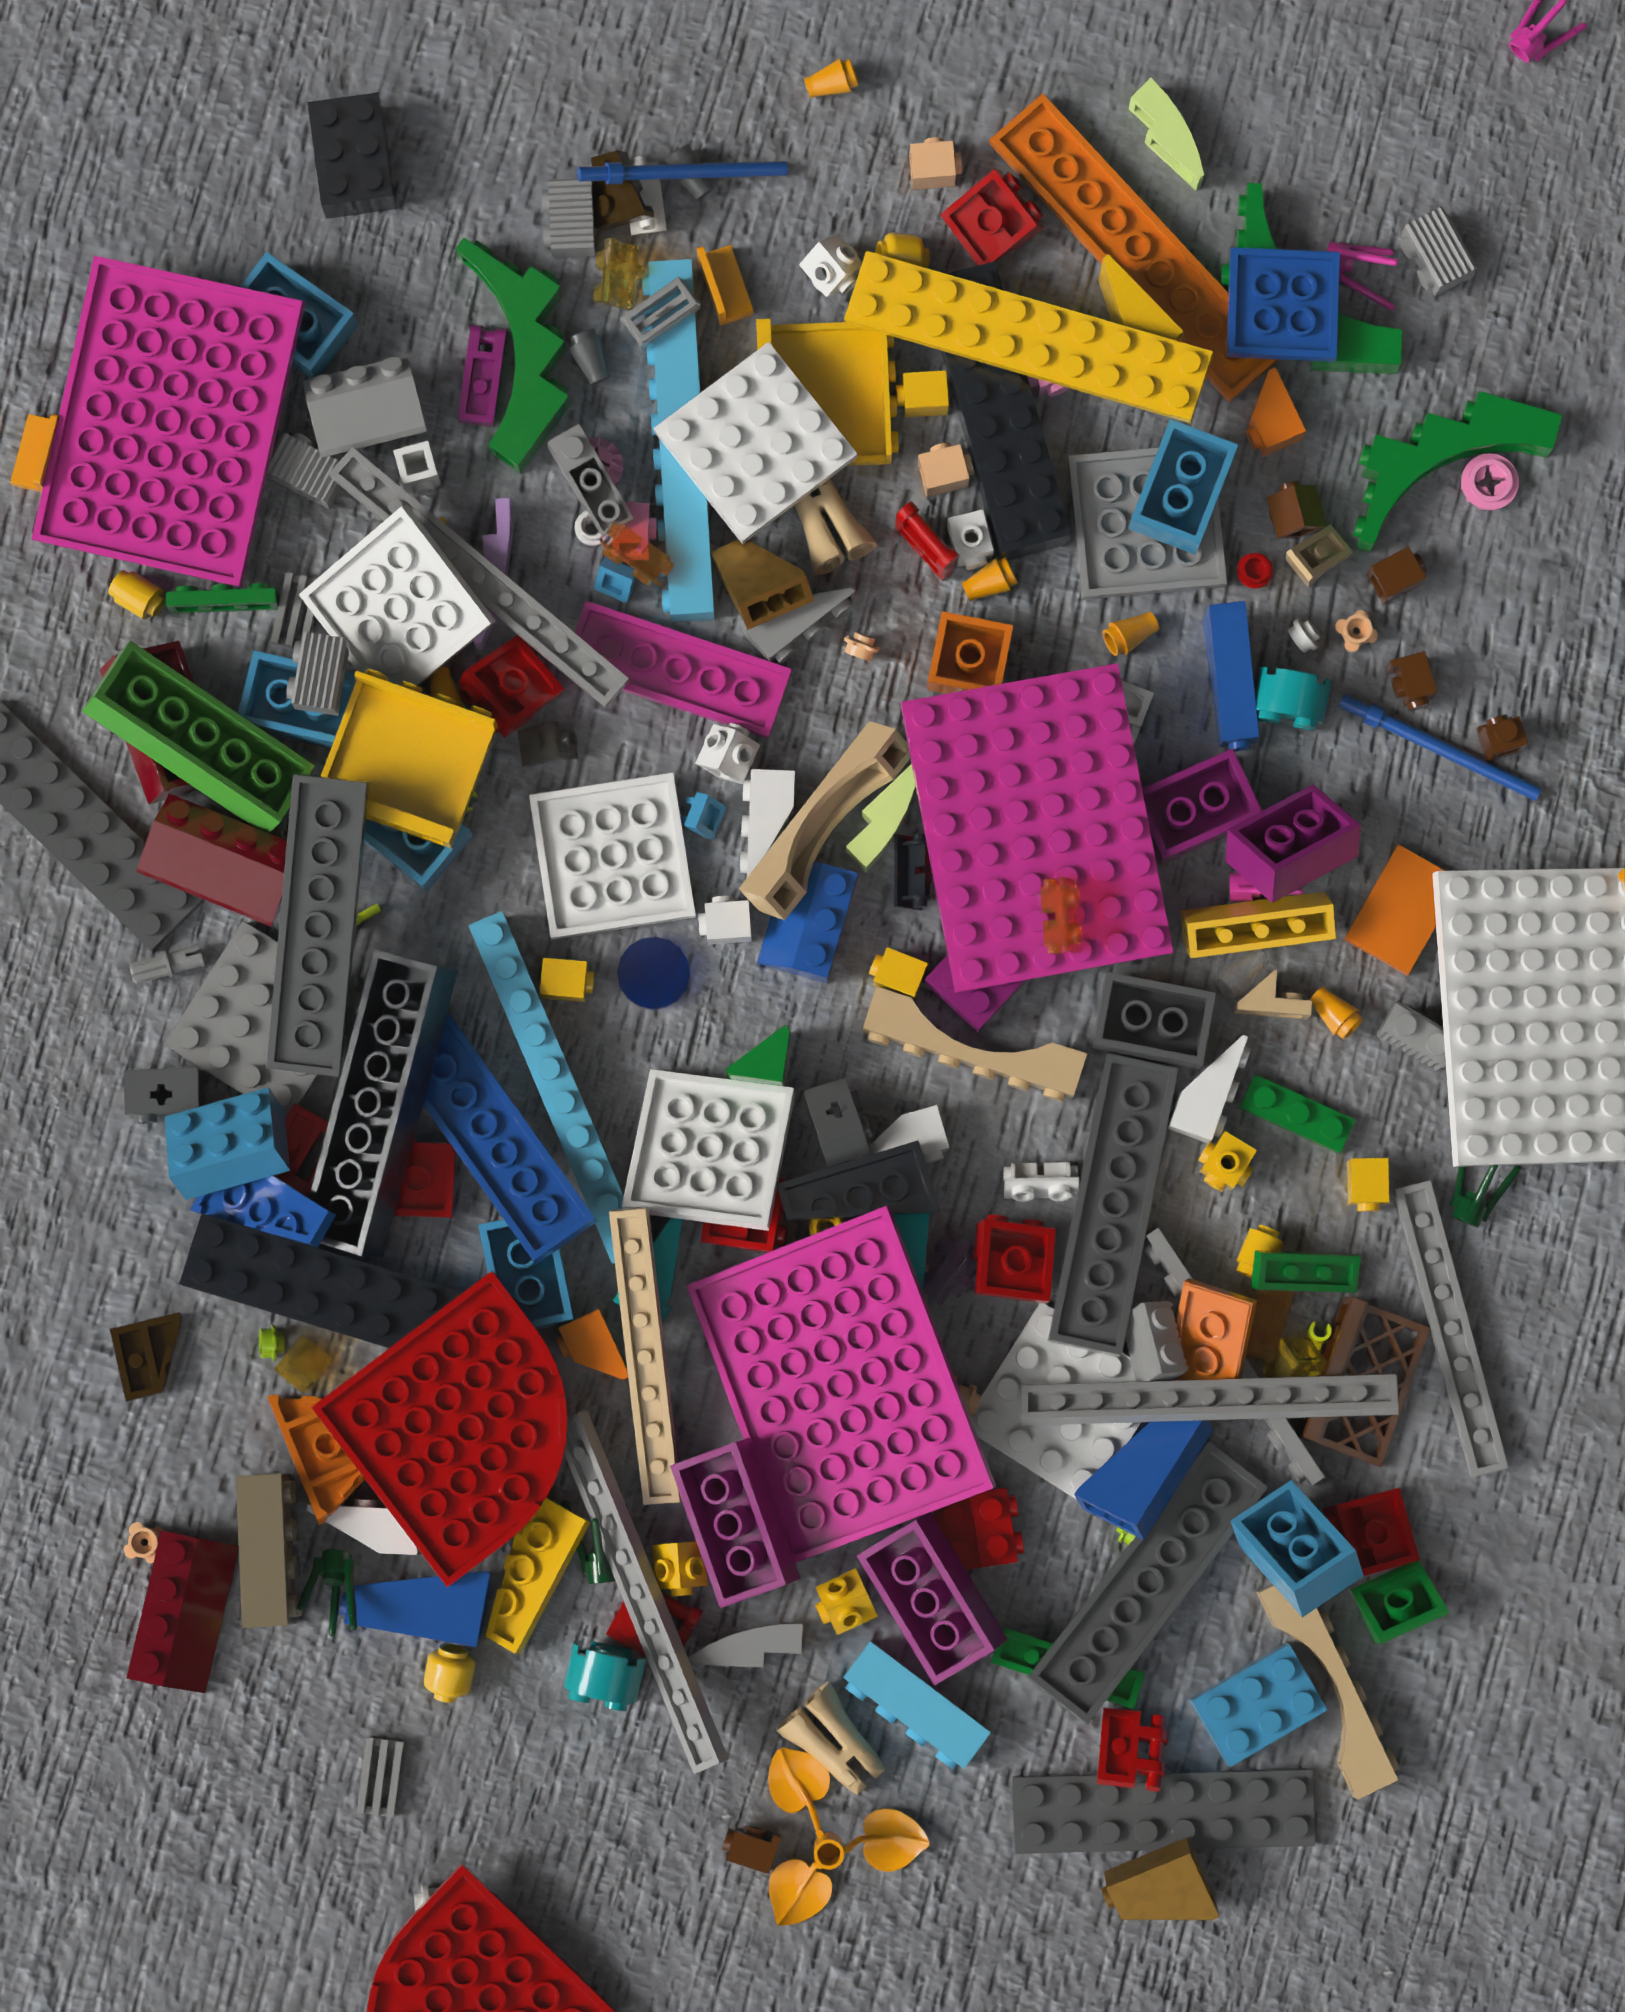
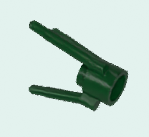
M1490 1165L1476 1194L1466 1191L1464 1197L1462 1193L1467 1166L1458 1167L1455 1190L1449 1206L1455 1208L1452 1217L1479 1228L1482 1221L1487 1222L1492 1209L1520 1172V1167L1515 1166L1488 1202L1484 1195L1498 1165Z
M567 1500L562 1501V1506L572 1511ZM593 1518L592 1528L595 1552L589 1553L588 1559L583 1541L581 1540L577 1547L581 1561L582 1574H588L589 1584L613 1582L615 1578L603 1551L599 1519Z
M327 1549L322 1552L321 1558L314 1557L311 1574L297 1605L298 1610L304 1609L320 1574L322 1582L332 1586L329 1617V1636L331 1637L336 1634L340 1587L344 1585L345 1581L350 1629L353 1631L357 1629L353 1576L355 1560H352V1555L349 1552L339 1549Z

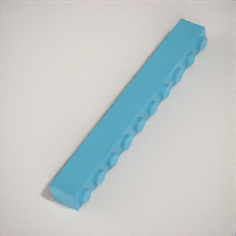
M692 259L648 262L649 274H642L644 296H652L677 277L682 279L694 295ZM678 289L645 312V319L679 296L681 291ZM686 301L680 306H678L676 309H674L666 316L661 318L659 321H657L649 328H647L646 331L655 328L657 325H659L667 318L672 316L674 313H676L684 306L689 304V302ZM695 313L647 346L648 366L655 365V378L649 379L650 401L657 400L658 413L651 414L652 436L656 435L654 427L700 394ZM659 439L660 449H653L654 471L661 470L662 484H655L656 505L664 506V519L657 520L659 541H666V555H660L661 577L668 576L669 590H662L663 612H670L671 622L715 620L707 499Z
M501 911L468 926L586 1204L597 1220L595 1225L613 1266H615L609 1211L612 1209H623L624 1194L507 920Z

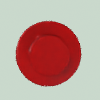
M1249 553L1240 559L1236 574L1240 583L1245 587L1260 589L1271 580L1273 566L1265 555Z

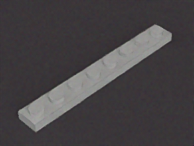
M1431 1180L1394 1189V1196L1470 1478L1508 1469Z
M1157 1228L1145 1236L1147 1245L1143 1247V1250L1154 1266L1158 1263L1161 1264L1167 1273L1163 1280L1176 1297L1182 1293L1184 1281L1188 1278L1192 1279V1277L1160 1229ZM1245 1358L1241 1379L1259 1378ZM1286 1418L1264 1419L1271 1429L1267 1433L1268 1438L1278 1452L1283 1449L1292 1461L1288 1464V1467L1299 1483L1305 1481L1308 1486H1313L1325 1478Z

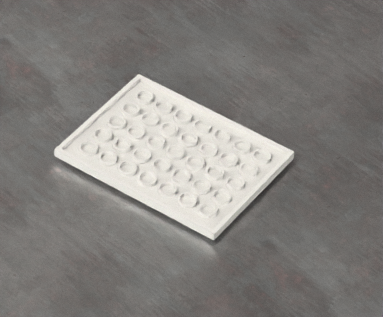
M1624 868L1437 871L1432 873L1453 1167L1625 1161V885L1617 877V874Z

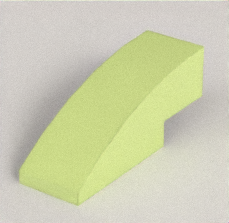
M1150 77L1131 97L1129 110L1149 128L1144 143L1194 190H1197L1202 184L1204 172L1193 136L1181 113L1169 96Z
M912 764L862 810V818L869 825L846 846V853L865 873L883 855L907 815L916 788Z

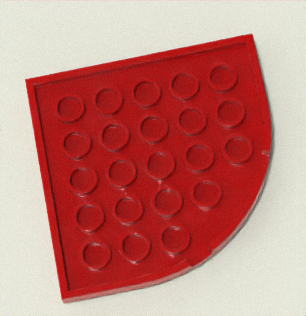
M493 1271L489 1272L311 1407L446 1587H449L507 1543L532 1519L556 1480L566 1444L567 1402L557 1364L548 1345L536 1327Z
M463 1863L410 1916L393 1937L377 1966L370 1987L366 2012H617Z

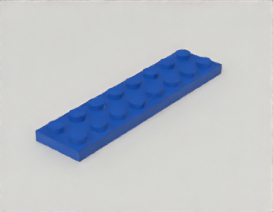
M447 1012L423 1105L533 1262L538 1264L595 1224L597 1220Z

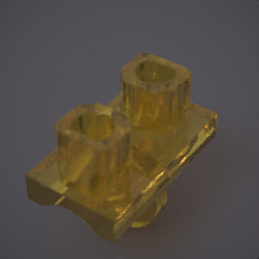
M615 238L605 239L604 249L596 254V265L603 273L602 283L594 287L593 300L595 302L625 311H630L635 307L636 280L645 278L647 270L645 267L638 265V246L621 243Z

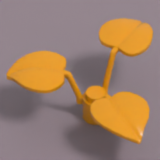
M786 1747L779 1748L775 1752L770 1763L768 1775L772 1799L780 1809L787 1813H796L807 1805L817 1835L814 1843L815 1862L810 1867L805 1861L793 1858L781 1862L772 1871L769 1879V1896L775 1922L778 1926L800 1923L814 1916L825 1907L831 1897L832 1881L826 1873L816 1870L837 1868L844 1859V1853H850L852 1848L858 1844L865 1842L863 1854L866 1861L875 1869L884 1872L896 1871L905 1867L919 1853L929 1847V1839L923 1828L909 1815L892 1808H881L869 1813L863 1822L865 1835L857 1836L847 1844H844L841 1837L835 1833H824L812 1801L822 1799L828 1792L830 1784L829 1771L808 1752Z

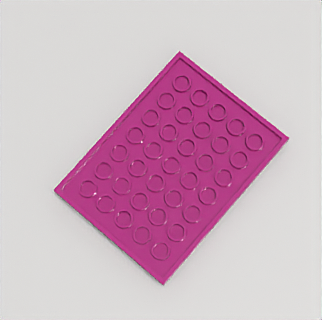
M94 255L31 540L243 587L306 303L297 299Z
M1118 663L902 701L900 703L955 993L1173 953Z
M890 1205L686 1285L743 1439L751 1437L795 1563L997 1487Z

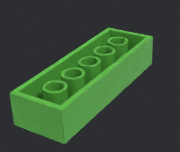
M131 640L117 655L82 710L83 713L254 828L270 833L282 821L290 808L293 774L310 775L315 766Z

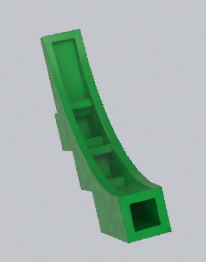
M1247 183L1244 195H1238L1237 216L1243 217V229H1237L1236 248L1277 249L1271 238L1264 213L1262 183ZM1230 256L1227 264L1222 263L1220 284L1227 286V292L1229 290ZM1338 312L1337 358L1335 362L1310 361V371L1397 374L1401 366L1402 329L1374 326Z
M463 238L456 247L458 259L478 275L496 297L509 322L514 339L516 367L512 395L503 421L490 441L489 448L493 456L521 474L571 406L569 396L566 394L568 392L566 387L553 378L546 381V378L566 352L565 341L562 340L564 335L548 323L544 327L542 326L543 322L562 298L561 288L558 285L560 281L549 271L542 269L539 272L532 266L521 277L522 272L515 265L507 260L501 263L491 256L493 252L486 245L478 240L472 243Z
M1478 391L1474 400H1467L1461 421L1467 422V424L1427 413L1422 423L1416 422L1414 425L1410 443L1416 445L1375 434L1371 445L1364 443L1358 462L1359 465L1364 466L1361 477L1373 480L1375 483L1368 481L1362 501L1368 504L1365 517L1358 516L1353 536L1358 537L1356 549L1370 553L1383 521L1395 503L1414 484L1441 467L1463 458L1488 453H1523L1547 458L1553 450L1563 415Z

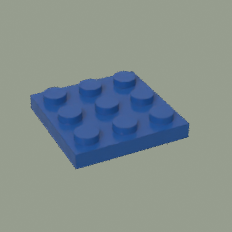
M1231 247L1226 357L1335 362L1337 358L1340 252Z

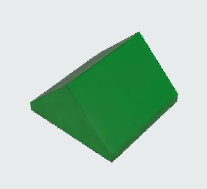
M784 1025L727 1067L726 1074L728 1079L783 1086L790 1044V1030Z
M1419 1560L1350 1589L1373 1642L1377 1644L1387 1642L1449 1614L1448 1608Z

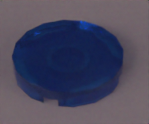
M659 937L642 938L631 944L620 957L617 969L619 986L625 997L637 1007L651 1011L667 1008L678 1002L687 991L690 980L689 963L681 948L670 940Z

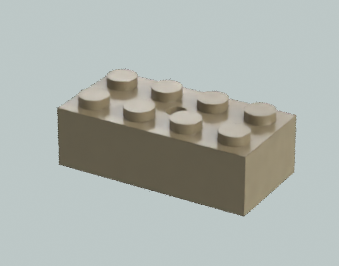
M283 1473L236 1476L242 1628L297 1624L296 1617L302 1616L303 1610L297 1609L301 1594H295V1579L301 1578L300 1557L294 1556L293 1541H299L298 1519L292 1518V1504H297L298 1501L297 1483L290 1480V1474Z

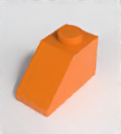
M1276 367L1269 369L1248 424L1249 429L1246 430L1250 445L1254 450L1259 448L1262 457L1302 441L1306 433Z
M599 1309L558 1328L562 1336L556 1338V1341L565 1359L571 1356L577 1364L624 1381L629 1379L626 1364Z

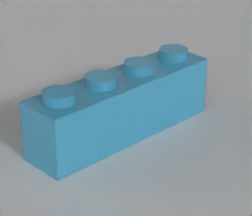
M871 1641L867 1643L843 1676L849 1682L845 1687L849 1692L861 1701L868 1696L879 1704L875 1709L878 1714L892 1724L896 1719L900 1720L909 1727L905 1734L922 1747L928 1741L939 1750L935 1757L951 1769H954L957 1764L965 1769L991 1733L987 1728Z

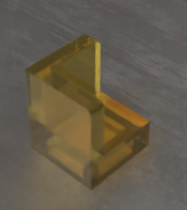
M302 1335L273 1370L301 1393L307 1394L332 1364L333 1358L308 1337Z
M1281 1337L1265 1363L1263 1372L1267 1378L1319 1377L1327 1361L1309 1337Z

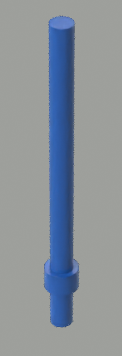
M786 161L623 166L621 162H606L605 166L578 167L577 178L579 182L605 181L608 185L622 184L623 180L786 176L788 166Z
M1345 693L1340 700L1338 707L1363 718V723L1375 729L1377 726H1380L1536 801L1541 792V787L1384 713L1385 709L1374 703L1368 705Z

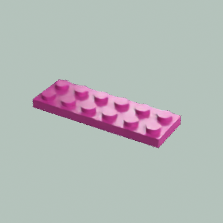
M585 600L574 633L629 678L630 682L622 691L727 726L733 723L747 729L751 734L769 739L792 673L791 668Z

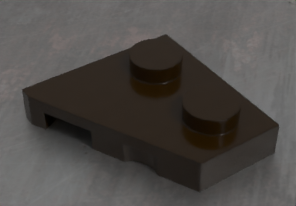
M618 150L591 157L592 166H605L606 162H621L623 166L632 165L627 152ZM623 180L622 184L608 185L605 181H592L594 228L607 230L654 217L652 207L645 205L640 195V192L643 190L640 180Z
M178 1312L110 1329L125 1401L129 1402L164 1393L183 1319L182 1313Z

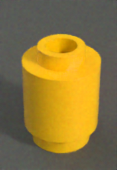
M121 570L113 579L108 590V594L114 597L115 603L143 620L148 619L150 616L156 617L165 603V599L162 597L163 589L134 571L127 572Z
M1260 1224L1257 1230L1250 1228L1236 1260L1239 1263L1236 1271L1252 1279L1255 1250L1281 1251L1284 1242L1278 1239L1280 1233Z

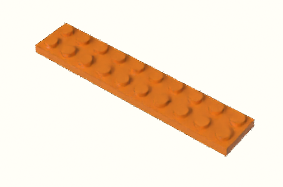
M1043 93L990 138L989 144L1101 265L1103 258L1109 254L1183 330L1180 342L1213 351V358L1206 379L1229 403L1280 360L1226 357L1228 292Z

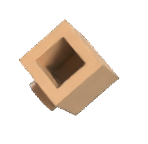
M933 137L925 139L923 143L910 144L909 159L912 190L955 187L956 174H962L961 153H954L953 141H945L944 138Z
M949 442L940 443L930 448L931 452L918 454L917 464L926 498L968 487L969 476L974 475V470L969 453L963 455L960 444L951 446Z

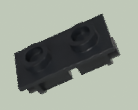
M925 833L913 834V837L894 834V907L921 911L922 908L927 907L928 901L931 900L930 873H922V867L930 866Z

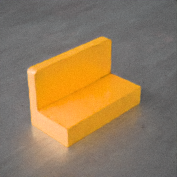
M729 245L707 253L703 246L696 248L697 261L719 325L722 326L754 315V310L732 246Z
M28 414L10 481L12 486L42 493L59 415L51 414L50 419Z

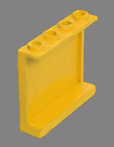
M756 319L757 350L768 342L772 345L858 454L857 458L847 466L891 464L892 453H899L898 431H891L890 418H897L896 396H889V383L896 382L895 361H888L887 349L894 347V337L846 322L771 325V319Z
M367 669L366 674L356 671L354 675L356 683L321 776L369 782L366 819L452 849L498 727L495 719L491 718L492 713L477 706H471L470 710L456 706L457 700L437 693L435 698L422 694L423 689L409 682L402 681L401 686L387 681V675L375 670Z

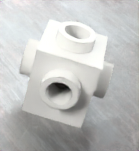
M839 234L819 241L799 265L811 278L813 285L828 297L838 292L846 294L855 287L862 261L859 259L855 249L848 245Z
M730 723L728 727L713 724L695 764L720 779L743 784L754 762L760 744L748 737L750 732L739 725Z

